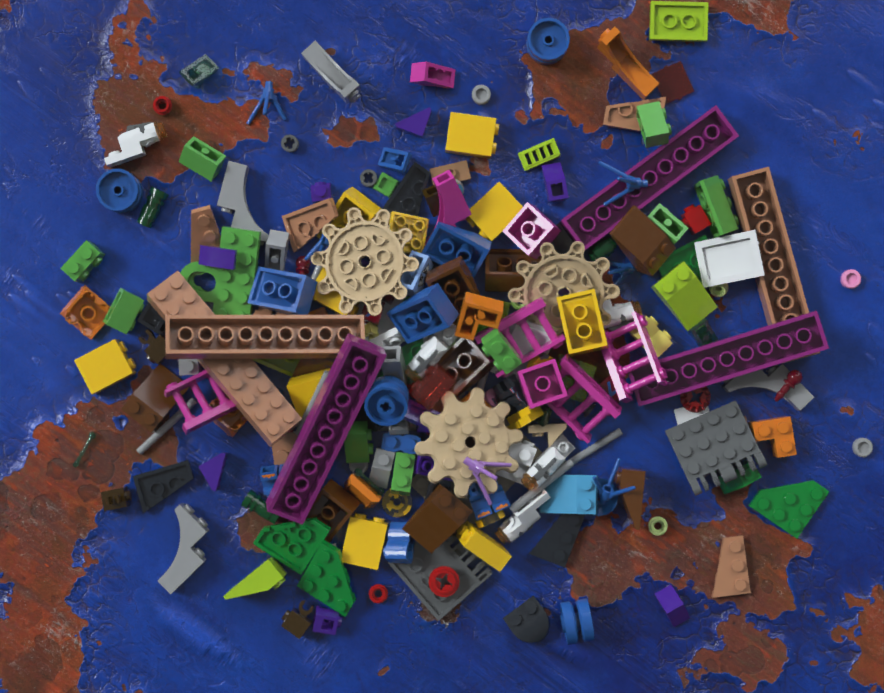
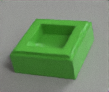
M382 172L373 189L389 198L399 181Z

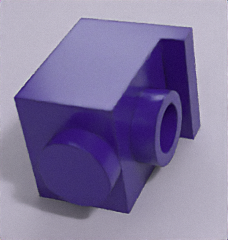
M316 182L314 183L315 185L310 186L313 204L332 198L331 183Z
M316 605L312 621V631L335 635L337 628L341 627L342 617L335 610L320 608V606Z

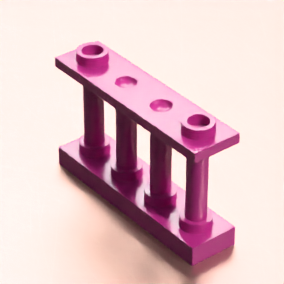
M542 297L501 319L498 329L519 354L522 364L551 347L556 349L564 344L565 336L563 333L559 336L556 335L543 312V307L546 306V303ZM532 313L538 317L550 338V341L541 346L526 322V317ZM515 323L520 325L533 348L532 351L525 355L522 354L509 331L510 326ZM487 327L475 334L474 339L477 344H480L482 342L481 338L494 328ZM497 370L495 371V374L497 378L500 376L504 378L510 375L513 371L506 375L503 370Z
M632 312L633 322L612 332L605 330L609 348L601 350L618 398L625 403L633 401L631 396L633 391L657 381L663 386L668 385L666 378H668L667 373L663 367L661 368L646 328L648 325L644 315H640L637 312ZM636 328L638 329L640 339L619 349L613 347L612 342L615 338ZM644 346L647 356L624 367L620 366L618 360L620 356ZM649 363L651 364L653 374L631 384L626 382L625 376L627 373Z
M566 354L559 364L561 366L560 374L562 378L566 375H571L575 379V383L566 390L567 397L547 405L575 431L578 439L584 440L588 444L592 438L590 431L608 415L617 418L621 414L622 407ZM580 388H584L589 393V396L569 413L562 405ZM593 402H598L603 410L583 427L576 418Z
M206 370L179 383L173 382L166 386L167 389L164 391L166 398L173 395L183 413L185 423H183L182 429L186 435L238 409L226 397L224 391ZM208 378L220 400V405L215 408L209 406L197 384ZM187 387L192 389L203 409L202 414L197 417L192 415L180 393L181 390Z

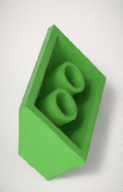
M717 175L701 180L693 185L700 205L711 222L709 228L713 238L738 230L739 221L737 216L733 215L731 211L732 202L725 195L724 181L719 179Z

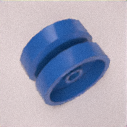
M544 18L538 20L532 25L528 33L526 42L528 54L539 64L550 65L557 63L567 52L570 41L569 31L557 19ZM545 39H549L551 43H546Z
M111 169L104 172L98 179L96 196L105 208L117 213H128L135 210L141 203L143 187L140 181L130 172L123 169Z
M385 375L376 378L365 398L364 409L371 421L381 426H391L402 421L408 409L409 391L402 380L394 376Z
M587 598L576 601V612H574L570 601L560 602V619L567 645L578 643V631H580L584 642L594 641V629Z

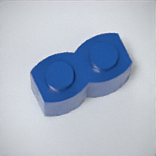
M389 432L384 433L381 448L391 452L401 450L408 454H416L414 450L415 445L420 441H424V437L417 434L390 435Z
M391 522L387 528L386 536L388 541L383 548V555L390 563L411 564L413 561L416 540L402 529L407 522Z

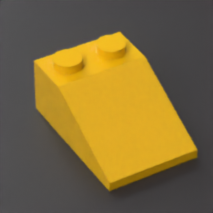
M352 186L343 192L335 206L339 216L330 224L337 228H344L348 223L347 212L352 207L358 208L363 219L366 221L373 220L381 208ZM322 231L316 235L319 239L322 237Z
M595 289L556 297L568 352L571 357L609 348Z

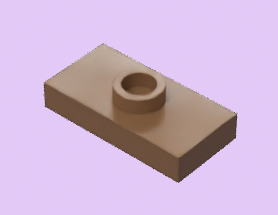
M467 160L429 169L431 178L450 170L455 179L460 182L471 180Z

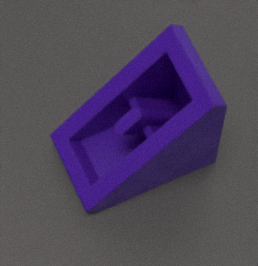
M430 107L395 123L397 130L423 139L432 114Z
M222 452L198 466L213 491L219 490L228 452Z
M671 584L654 593L673 627L690 618L683 602Z

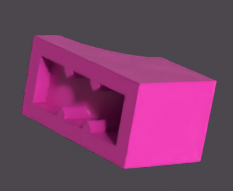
M430 62L412 63L410 83L451 89L454 88L456 69Z

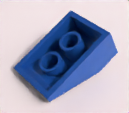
M438 222L421 253L428 255L432 261L439 265L462 256L474 278L490 251L492 242L474 232Z
M258 266L247 303L286 315H308L318 282L307 275Z
M438 283L423 289L386 313L407 344L449 328L459 316V313Z

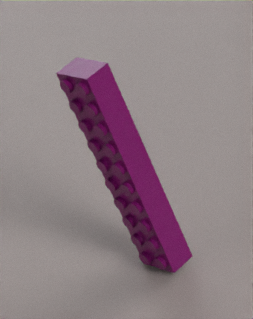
M715 105L672 137L668 144L661 145L625 172V174L641 178V180H648L647 188L640 187V189H634V191L627 193L613 203L604 206L603 203L627 189L626 182L616 179L564 217L560 222L573 240L582 242L586 250L611 232L633 205L639 210L739 137V135L717 105Z
M812 311L658 359L661 368L663 367L667 373L668 378H666L668 385L663 386L655 381L635 390L638 405H646L829 349L818 312ZM649 363L629 372L631 383L653 374L651 364Z
M347 334L266 500L267 512L303 525L387 356L383 347L352 334Z

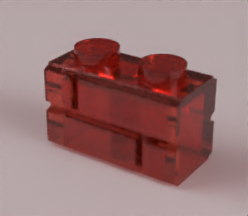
M438 363L435 366H429L424 373L426 376L421 381L418 379L411 387L413 389L411 391L413 398L428 410L456 382L455 378Z

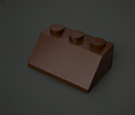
M490 249L485 258V291L509 292L513 288L522 287L525 279L517 272V263L525 260L530 264H537L541 261L542 256L540 255L536 260L528 256L522 249Z

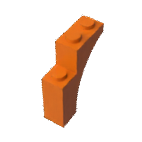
M615 26L611 30L607 28L601 34L598 40L600 43L597 48L613 63L612 69L644 100L659 85V82L633 55L626 45L621 32Z

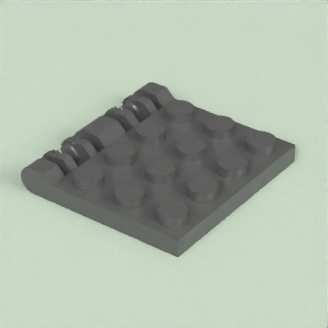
M736 400L665 430L695 496L702 493L697 480H700L705 492L710 490L708 482L704 478L708 475H711L716 487L721 485L715 473L719 471L724 483L737 479L736 472L732 466L734 464L741 476L746 475L745 469L741 464L743 460H747L752 471L757 470L752 459L753 456L759 468L767 466V462Z
M454 533V534H453V536H454V541L458 539V538L456 537V534H457V533ZM445 540L432 554L416 541L411 564L388 562L438 621L493 574V571L486 567L476 576L475 574L486 563L484 561L479 562L471 570L467 565L474 561L477 556L472 553L463 561L462 558L470 551L460 541L452 548L450 545L453 542H446ZM440 566L451 567L459 576L457 591L448 597L435 595L429 587L431 572ZM447 574L443 578H436L441 582L440 589L445 584H451L447 581Z

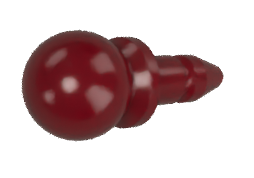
M306 256L297 258L296 273L302 275L309 273L311 261L310 259L306 261L304 259Z
M791 370L787 374V379L783 380L786 384L777 392L775 401L782 399L790 388L795 389V385L802 382L803 376L800 371Z

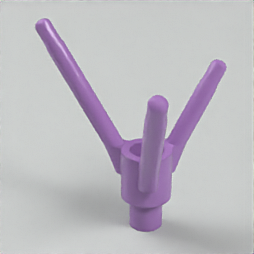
M467 456L463 463L469 467V470L473 471L472 474L475 476L489 505H492L479 473L482 472L488 477L497 480V476L483 467H511L512 464L477 461Z

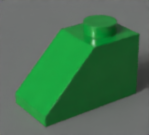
M745 460L741 464L745 469L746 475L741 476L735 466L733 468L737 479L724 483L721 475L717 476L723 494L741 489L762 478L758 469L752 471L747 460Z

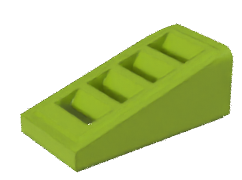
M552 138L519 152L518 156L524 171L557 159L561 154L555 139ZM549 145L553 152V155L551 156L547 148V146ZM541 148H543L544 153L546 155V158L544 159L539 150ZM534 151L536 152L537 157L539 159V161L537 162L535 161V158L532 153ZM526 154L529 155L530 160L532 162V164L528 165V162L526 160Z

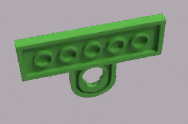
M227 226L222 227L220 248L237 250L236 267L234 270L199 265V261L189 263L182 269L180 274L205 302L214 303L213 313L215 315H252L253 305L247 302L258 267L261 231ZM204 273L211 274L216 280L215 288L212 291L204 290L201 286L195 284V276L203 275Z

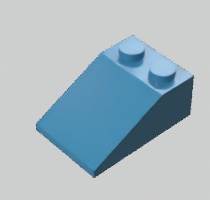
M561 475L544 489L551 498L540 506L539 513L597 515L598 488L592 477L596 476L598 479V476Z

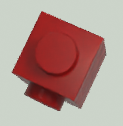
M692 204L683 209L685 213L681 215V221L689 228L691 235L711 225L701 205L695 207Z

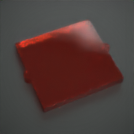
M681 61L670 66L666 65L663 69L652 73V76L659 82L657 88L661 97H666L665 104L677 99L681 100L683 96L694 92Z

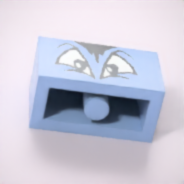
M411 250L409 257H415L419 261V268L413 272H405L401 276V283L407 288V295L409 296L422 291L426 283L427 271L432 270L434 266L428 255Z

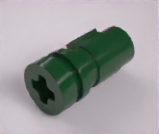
M152 186L149 191L150 195H147V201L137 220L138 223L148 228L152 227L161 206L165 204L164 200H167L169 194Z
M251 489L241 506L245 509L249 508L250 512L254 511L263 519L275 524L280 516L267 512L266 501L262 499L261 495L257 496V493Z

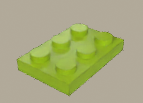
M651 1L649 41L707 42L708 2Z

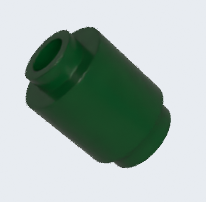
M610 236L603 237L588 248L590 251L588 255L593 261L600 257L607 258L615 252L614 249L617 248V245Z

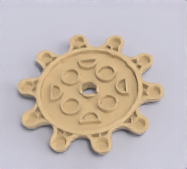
M352 207L347 212L348 223L344 228H337L329 223L322 228V233L328 239L329 246L325 251H316L311 256V262L314 265L323 266L326 270V276L318 283L317 290L323 295L331 291L339 292L341 295L339 310L344 314L350 313L356 303L364 302L367 305L368 312L373 316H377L382 312L381 301L385 295H393L398 300H402L407 296L408 291L401 283V276L405 272H413L419 268V261L415 257L406 256L403 252L404 245L412 239L413 234L408 228H402L397 232L391 231L388 226L390 213L386 209H380L373 220L366 221L363 219L361 211L356 207ZM367 256L370 259V263L367 267H363L361 259Z
M546 242L540 246L542 258L539 263L530 264L525 260L517 263L516 270L524 277L525 283L520 288L511 289L508 292V298L512 302H520L526 306L542 297L546 303V306L543 307V312L554 331L557 332V336H559L560 333L564 332L556 298L560 297L558 294L560 289H568L569 294L595 289L603 325L606 326L611 322V315L603 309V303L607 299L618 297L620 288L615 284H606L602 280L603 273L610 267L609 260L605 257H600L594 262L585 260V246L582 242H573L566 254L557 253L553 244ZM533 313L526 317L527 320L542 326L538 317L534 316Z
M479 387L471 390L470 397L465 402L458 401L453 392L445 391L441 395V401L444 406L442 413L435 415L427 411L420 415V422L429 429L430 436L427 440L420 441L415 445V453L419 456H430L434 461V466L428 473V480L436 484L444 478H451L455 485L454 494L458 498L466 497L470 486L478 483L472 474L473 471L469 470V467L463 463L467 456L477 461L512 464L511 467H483L494 475L500 470L514 473L519 467L518 462L509 455V447L520 443L524 435L519 429H509L505 426L504 420L510 413V405L507 402H500L493 408L488 407L484 402V390ZM467 437H473L475 441V446L472 448L467 447L465 444ZM480 472L479 476L487 493H495L498 489L496 480Z

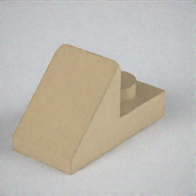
M567 423L527 425L528 433H532V437L544 436L543 432H547L548 447L567 428Z

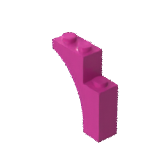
M447 170L432 178L440 203L437 223L441 222L456 227V222L463 221L472 214L455 177L450 170Z

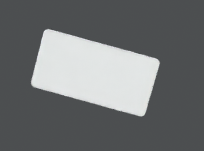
M708 406L700 412H690L684 407L674 409L677 425L710 412Z

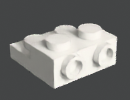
M524 440L523 443L511 445L509 447V455L518 462V470L514 473L500 470L496 474L523 485L526 478L525 472L531 467L537 448H534L535 444Z

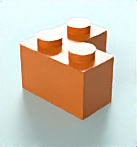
M466 292L457 319L454 336L473 341L479 324L498 329L503 314L504 301Z
M791 416L748 422L756 442L770 439L773 457L780 458L797 455Z

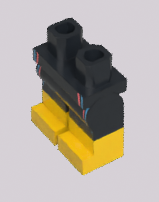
M515 374L492 387L497 397L492 399L494 403L507 402L510 405V413L506 416L510 425L507 428L519 429L544 414L540 406L529 410L521 384Z

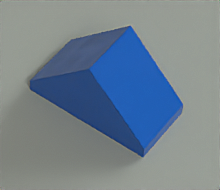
M384 147L378 165L405 175L412 154Z

